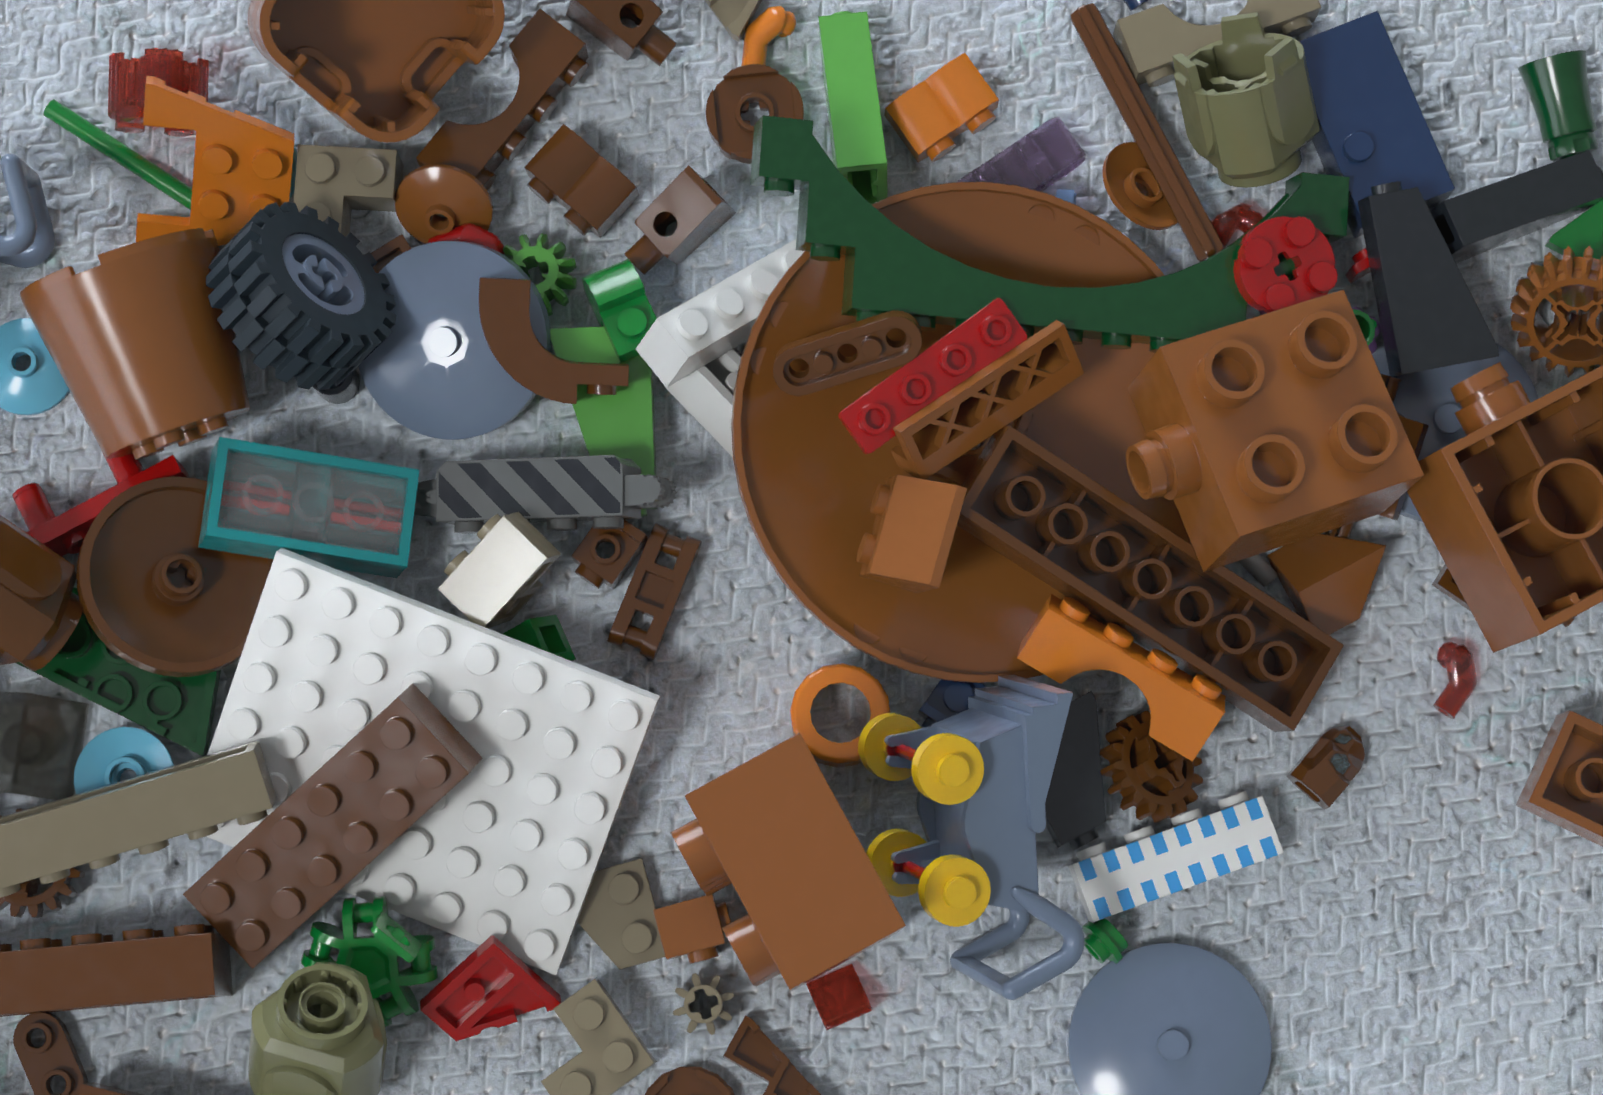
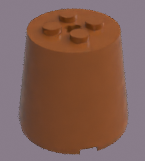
M203 228L189 229L113 249L98 255L101 264L78 274H75L72 266H67L33 282L20 292L25 309L106 459L133 454L135 460H139L164 451V447L178 443L179 447L198 442L207 438V434L227 428L229 426L227 421L239 417L251 409L239 349L232 342L236 338V333L233 329L223 330L217 320L223 311L222 309L212 308L208 298L214 290L206 286V276L211 272V269L208 267L212 259L219 253L213 229L206 232L203 231Z

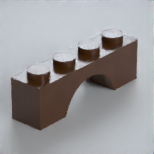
M539 8L509 45L513 60L519 69V85L511 104L499 116L480 124L467 125L446 120L417 155L416 160L419 167L430 164H446L458 167L475 176L488 191L495 182L496 175L494 172L505 158L508 161H512L521 152L527 142V138L524 135L536 121L539 124L545 122L558 104V100L555 99L566 84L570 87L574 86L586 72L589 65L586 62L589 58L586 43Z

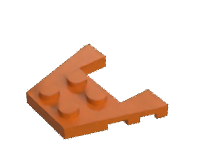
M146 76L143 125L195 130L196 141L190 217L138 213L136 242L169 233L203 228L204 232L213 229L218 246L226 245L260 209L263 210L268 204L275 202L279 207L284 202H289L294 133L238 110H235L234 113L206 102V97L188 91L186 94L166 86L164 80L154 76Z

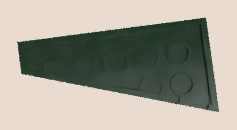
M73 587L72 592L78 595L77 588ZM82 612L76 628L61 650L44 667L33 671L203 757L208 754L221 669L192 677L164 676L140 669L126 662L110 650L96 635L84 612ZM17 662V663H16V664H18V665H20V666H22V667L27 668L26 666H24V665L21 664L20 662Z

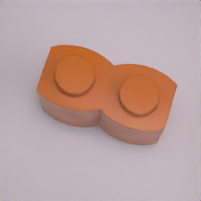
M963 53L942 66L926 80L912 87L885 107L884 116L917 162L927 157L932 162H935L956 146L953 139L957 135L968 129L972 134H975L988 126L996 118L993 111L998 107L999 99L966 53Z

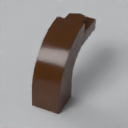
M480 277L479 314L485 339L499 364L519 384L539 396L569 404H577V384H587V394L617 395V386H628V364L569 361L555 356L539 342L530 323L531 279Z

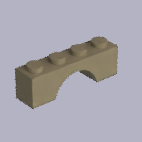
M1247 0L1245 7L1237 15L1258 12L1265 34L1283 33L1284 35L1295 37L1312 28L1311 23L1315 21L1321 5L1319 0ZM1160 4L1118 19L1113 36L1138 85L1147 82L1149 87H1156L1174 79L1175 69L1172 56L1182 53L1187 57L1208 44L1222 40L1221 23L1216 25H1196L1186 22L1174 15L1164 4Z

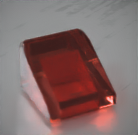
M853 964L806 984L826 1031L873 1010Z

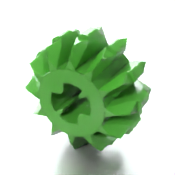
M541 233L539 235L536 246H531L527 235H521L519 242L522 249L516 251L512 246L505 245L503 247L504 255L516 263L529 278L528 270L533 267L539 268L542 273L543 282L535 284L544 301L548 316H551L553 314L550 304L551 300L554 299L562 306H566L569 303L567 295L561 289L571 290L577 288V279L568 275V273L577 268L575 259L569 257L562 258L566 252V246L563 242H558L548 249L549 239L547 234Z

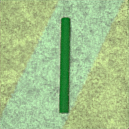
M55 99L48 103L43 113L45 117L191 210L192 188Z

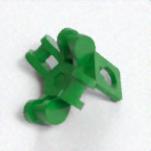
M375 896L373 902L357 903L355 898H345L342 907L343 931L339 927L326 922H313L310 935L314 939L311 948L304 950L301 958V964L304 967L312 966L316 962H332L351 967L367 976L372 999L376 998L379 1003L385 1027L392 1024L391 1018L401 1013L410 1016L419 1011L417 1000L409 986L428 983L438 978L437 966L431 965L430 951L436 948L434 936H412L388 916L386 896ZM373 922L371 932L374 936L357 937L358 923ZM332 947L340 949L337 961L330 956ZM398 956L411 963V967L399 971ZM388 992H391L393 995L385 1000L379 997Z

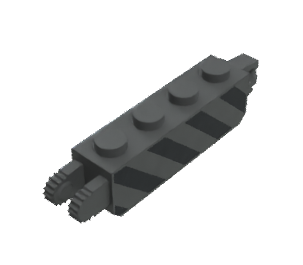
M616 455L445 461L436 471V479L418 482L414 515L435 517L436 522L453 524L454 533L477 534L482 526L496 514L503 517L504 515L519 512L530 523L547 522V530L552 531L577 530V521H593L594 529H623L624 520L641 519V509L669 507L670 503H674L673 500L676 499L675 494L678 492L675 491L676 486L673 485L674 482L669 481V479L658 478V476L649 474L643 475L641 474V468L632 459H621Z

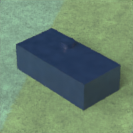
M1378 11L1299 41L1305 52L1320 130L1314 136L1312 142L1327 175L1350 177L1347 223L1353 237L1357 238L1364 235L1358 201L1372 196L1371 187L1401 181L1402 190L1418 187L1429 209L1447 200L1455 190V187Z

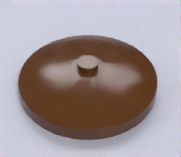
M164 477L145 481L130 487L112 499L100 511L91 524L80 548L76 573L77 590L83 612L90 626L102 642L126 662L151 673L173 677H192L218 671L240 659L273 559L198 548L207 481L189 477Z

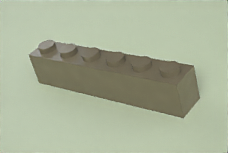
M259 740L0 817V898L21 890L20 883L39 878L41 884L52 883L68 877L71 874L69 869L89 863L90 869L106 867L119 861V854L138 848L140 855L149 854L169 846L168 839L187 834L189 840H195L217 832L219 830L217 824L237 819L238 825H245L267 817V809L273 808L277 796Z

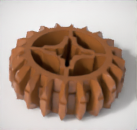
M1570 246L1564 250L1562 260L1548 252L1544 256V267L1536 263H1532L1528 267V278L1521 277L1516 285V292L1518 294H1515L1511 300L1510 309L1515 313L1511 317L1512 330L1520 331L1517 336L1519 347L1531 346L1529 357L1532 362L1546 357L1545 367L1548 372L1556 368L1558 364L1565 366L1564 371L1568 378L1574 373L1575 368H1583L1584 373L1587 374L1594 370L1595 365H1603V256L1600 260L1593 258L1594 252L1590 246L1584 250L1583 257H1575L1574 251ZM1544 298L1551 303V310L1555 313L1554 321L1550 326L1544 322L1538 309L1540 302ZM1576 310L1577 314H1574L1573 312L1570 313V311ZM1581 310L1588 311V313L1582 314Z

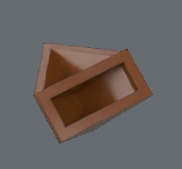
M1318 534L1285 545L1266 557L1272 568L1278 573L1277 577L1298 615L1330 635L1360 618L1386 545Z

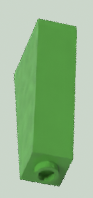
M840 11L828 16H818L832 158L835 167L863 198L872 205L888 197L887 157L867 11L857 13Z
M604 326L550 329V340L554 352L559 358L575 362L629 365L628 386H617V395L587 394V384H577V404L572 405L589 456L616 455L621 459H632L641 468V474L656 476L652 369L640 355L620 363ZM641 509V517L647 516V509Z

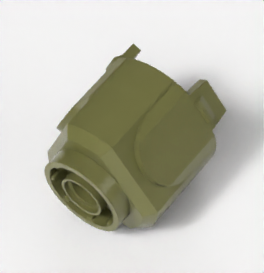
M1258 12L1222 17V40L1208 44L1187 57L1182 53L1172 56L1175 69L1174 78L1187 137L1196 152L1217 168L1218 176L1223 183L1243 188L1268 185L1288 177L1299 168L1302 162L1300 149L1320 131L1304 48L1298 40L1290 36L1276 33L1265 34Z
M316 962L312 966L294 972L284 981L279 990L254 1007L251 1019L248 1064L249 1082L254 1095L379 1094L384 1076L387 1037L382 1012L377 999H372L367 976L342 964Z

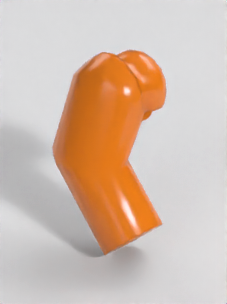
M782 6L768 7L747 26L741 66L749 64L766 65L768 43L777 35L780 37L791 35L796 28V18L791 11H785Z

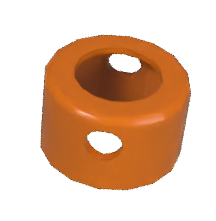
M845 663L822 666L807 675L796 689L790 709L793 735L798 733L802 735L815 761L836 768L861 763L858 752L859 737L850 742L837 743L825 739L816 731L812 724L810 710L817 694L832 684L844 683L852 685L860 690L868 700L871 713L870 720L878 715L891 713L888 695L879 680L863 668Z

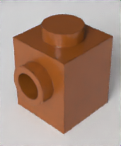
M713 894L708 897L705 895L653 910L667 960L687 955L689 964L718 957L717 946L727 944L722 928L731 923L726 902L716 904Z

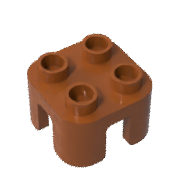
M252 0L248 12V27L253 43L259 52L339 122L367 138L388 143L407 140L421 132L440 110V106L433 101V98L461 65L465 62L474 65L479 64L495 46L503 30L505 11L503 0Z

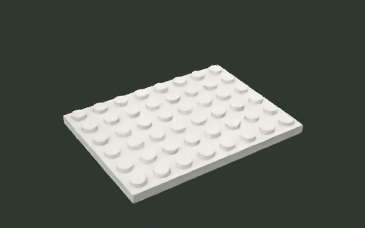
M279 549L275 553L208 755L259 740L277 796L273 808L267 809L269 815L414 683L483 759L464 779L341 890L373 902L375 896H386L388 909L478 945H481L493 934L524 963L557 975L661 696L289 550ZM265 818L245 825H238L237 819L217 824L219 830L206 837L234 847Z

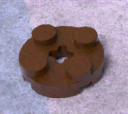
M749 64L732 69L723 76V80L717 84L714 91L712 90L708 97L706 121L709 134L719 147L720 152L729 159L746 164L752 163L754 126H751L750 121L742 120L741 118L742 113L749 111V104L758 103L760 110L768 111L769 116L804 120L803 101L796 86L792 82L790 83L786 77L778 74L777 70L766 65Z

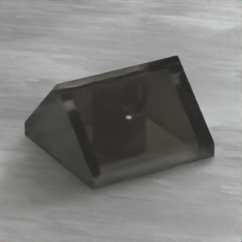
M0 692V794L54 801L76 795L74 770L77 759L83 750L89 710L88 703L32 693Z

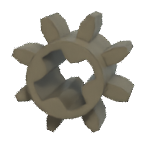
M695 973L692 974L694 987L689 992L683 988L675 989V992L685 998L684 1007L677 1008L673 1011V1015H688L691 1021L687 1032L692 1033L698 1023H706L708 1032L713 1035L716 1030L714 1020L718 1017L724 1020H732L733 1017L730 1013L723 1010V1002L731 1000L735 996L734 993L729 992L721 995L716 989L720 983V976L716 975L708 986L702 985L700 977ZM704 989L707 996L716 995L718 999V1005L711 1008L712 1017L704 1019L701 1012L692 1013L690 1009V1003L697 1000L696 992Z

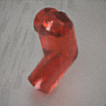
M1240 203L1217 215L1212 224L1224 248H1226L1231 237L1238 230L1245 233L1263 218L1262 213L1252 210V205Z
M1450 641L1444 643L1437 652V661L1442 667L1447 669L1449 682L1433 704V707L1446 717L1454 719L1475 689L1477 676L1473 653L1464 644L1458 645Z

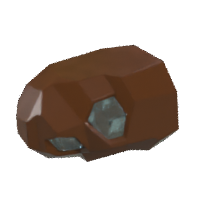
M1350 726L1330 729L1313 743L1288 773L1287 778L1323 809L1329 808L1362 767L1365 751L1361 736Z

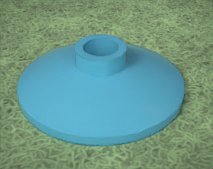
M31 318L12 320L0 326V408L17 415H36L57 406L68 395L70 390ZM22 355H29L31 358L30 367L24 371H17L15 367L16 360Z
M133 727L109 729L94 737L80 753L74 770L75 792L80 794L120 782L121 774L128 769L134 770L136 775L140 776L174 766V762L166 746L151 733Z

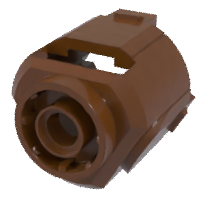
M1 515L0 665L20 662L30 670L37 671L49 663L61 650L73 633L82 615L83 609L79 596L72 592L77 579L75 566Z

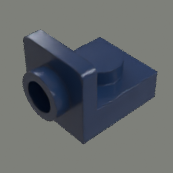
M940 680L918 711V715L925 719L921 727H931L936 722L968 710V697L975 696V688H985L986 686L982 683Z

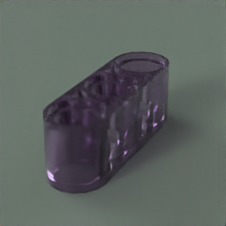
M1057 116L1048 120L957 182H990L1016 185L1042 192L1075 170L1088 156L1062 119Z

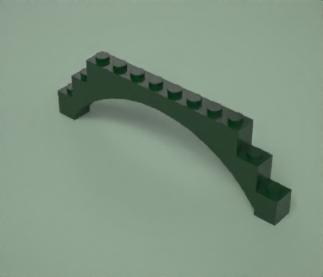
M763 115L754 125L750 185L764 187V193L772 196H793L794 190H800L796 250L810 252V259L817 261H839L840 255H845L841 315L856 316V322L885 312L899 310L912 315L918 321L922 331L936 330V324L952 325L956 328L990 302L1001 298L1026 332L1027 339L1058 320L1065 324L1073 345L1083 344V338L1101 340V347L1107 349H1131V343L1150 344L1149 351L1156 353L1161 346L1246 320L1247 302L1237 288L1233 269L1234 260L1238 259V251L1242 245L1240 243L1247 232L1232 244L1202 262L1176 273L1139 283L1100 288L1051 287L1006 279L967 266L928 247L891 222L865 200L835 167L813 136L812 120ZM1301 172L1286 181L1284 196L1253 227L1275 217L1286 216L1295 218L1300 216L1311 220L1314 226L1324 234L1329 243L1346 237L1350 177ZM1278 254L1280 263L1274 267V271L1277 276L1285 274L1291 281L1294 277L1293 269L1295 264L1292 259H1286L1283 254Z

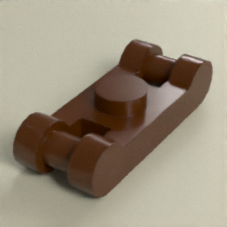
M655 523L607 640V642L622 647L625 643L640 649L641 656L652 660L656 658L664 634L702 544L701 540L691 536H687L685 540L669 533L670 528ZM661 551L677 557L673 570L656 564ZM636 611L653 618L648 631L631 625Z

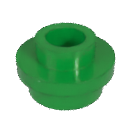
M1104 918L1094 923L1088 921L1082 926L1086 935L1084 947L1097 961L1103 963L1108 959L1117 964L1123 959L1121 953L1128 947V943L1107 919Z

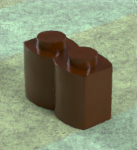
M565 124L558 129L524 167L531 178L527 184L530 190L546 204L555 199L568 211L563 215L564 219L584 236L591 231L601 238L639 196L637 187L624 174L600 156L587 142Z

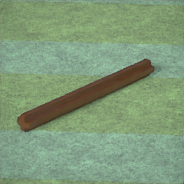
M1090 3L1078 7L1071 14V21L1196 258L1202 262L1223 250L1224 245L1097 6Z

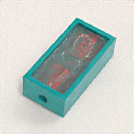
M219 437L211 452L198 548L274 559L276 551L283 548L335 569L398 578L408 567L420 470Z

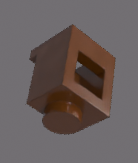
M624 520L623 529H594L592 526L571 556L573 561L579 565L575 573L597 589L603 583L615 589L645 547L648 540L647 535L626 520ZM602 542H611L615 545V553L610 558L604 559L597 555V547Z

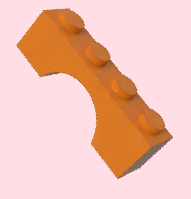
M1051 594L1022 639L1017 659L1060 684L1074 675L1090 670H1108L1127 677L1138 686L1148 702L1151 714L1149 736L1193 762L1225 713L1226 696L1221 694L1222 689L1220 686L1206 676L1196 674L1195 677H1192L1177 668L1178 663L1167 653L1156 648L1148 651L1133 642L1134 637L1123 627L1115 623H1108L1106 626L1090 617L1088 608L1079 601L1070 597H1064L1062 600Z

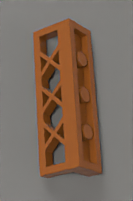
M1058 320L1054 321L895 426L893 430L900 444L891 449L897 466L916 478L926 480L1083 375L1084 370L1065 324Z

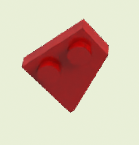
M492 934L420 1000V1010L455 1041L478 1035L488 1027L499 1028L518 1022V1015L542 1007H546L547 1012L552 1011L561 1004V997L558 992Z

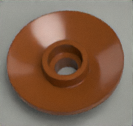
M1126 142L1119 144L1111 150L1104 160L1102 170L1103 181L1110 199L1119 211L1132 222L1147 229L1165 230L1175 226L1178 222L1135 142Z
M430 164L411 171L401 181L395 196V210L400 223L411 236L424 244L428 243L429 238L450 232L453 228L465 223H473L488 230L493 218L492 200L484 185L469 172L451 165ZM436 214H442L446 218L439 217Z

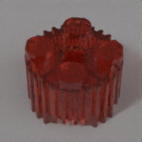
M153 47L145 49V55L139 57V59H124V52L111 53L109 55L108 116L110 119H114L116 131L123 133H142L145 131L143 117L146 76H154L164 80L166 86L186 94L188 91L206 97V102H208L209 60L198 58L197 64L194 62L188 63L186 60L183 61V52L178 51V49L168 50V48L158 49ZM164 127V134L176 137L194 135V130Z

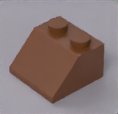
M902 475L888 478L885 485L879 484L875 490L870 512L876 514L872 533L866 532L863 535L857 553V562L863 563L859 576L914 593L940 588L967 488Z

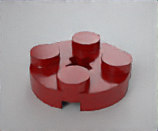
M1281 216L1258 224L1244 235L1240 243L1242 245L1238 251V259L1234 260L1233 273L1237 288L1244 300L1259 312L1263 310L1270 313L1327 295L1337 282L1338 274L1335 269V257L1331 245L1324 234L1306 217L1292 218ZM1278 254H1283L1286 259H1292L1295 264L1293 269L1294 277L1291 281L1285 274L1277 276L1274 271V267L1280 263Z

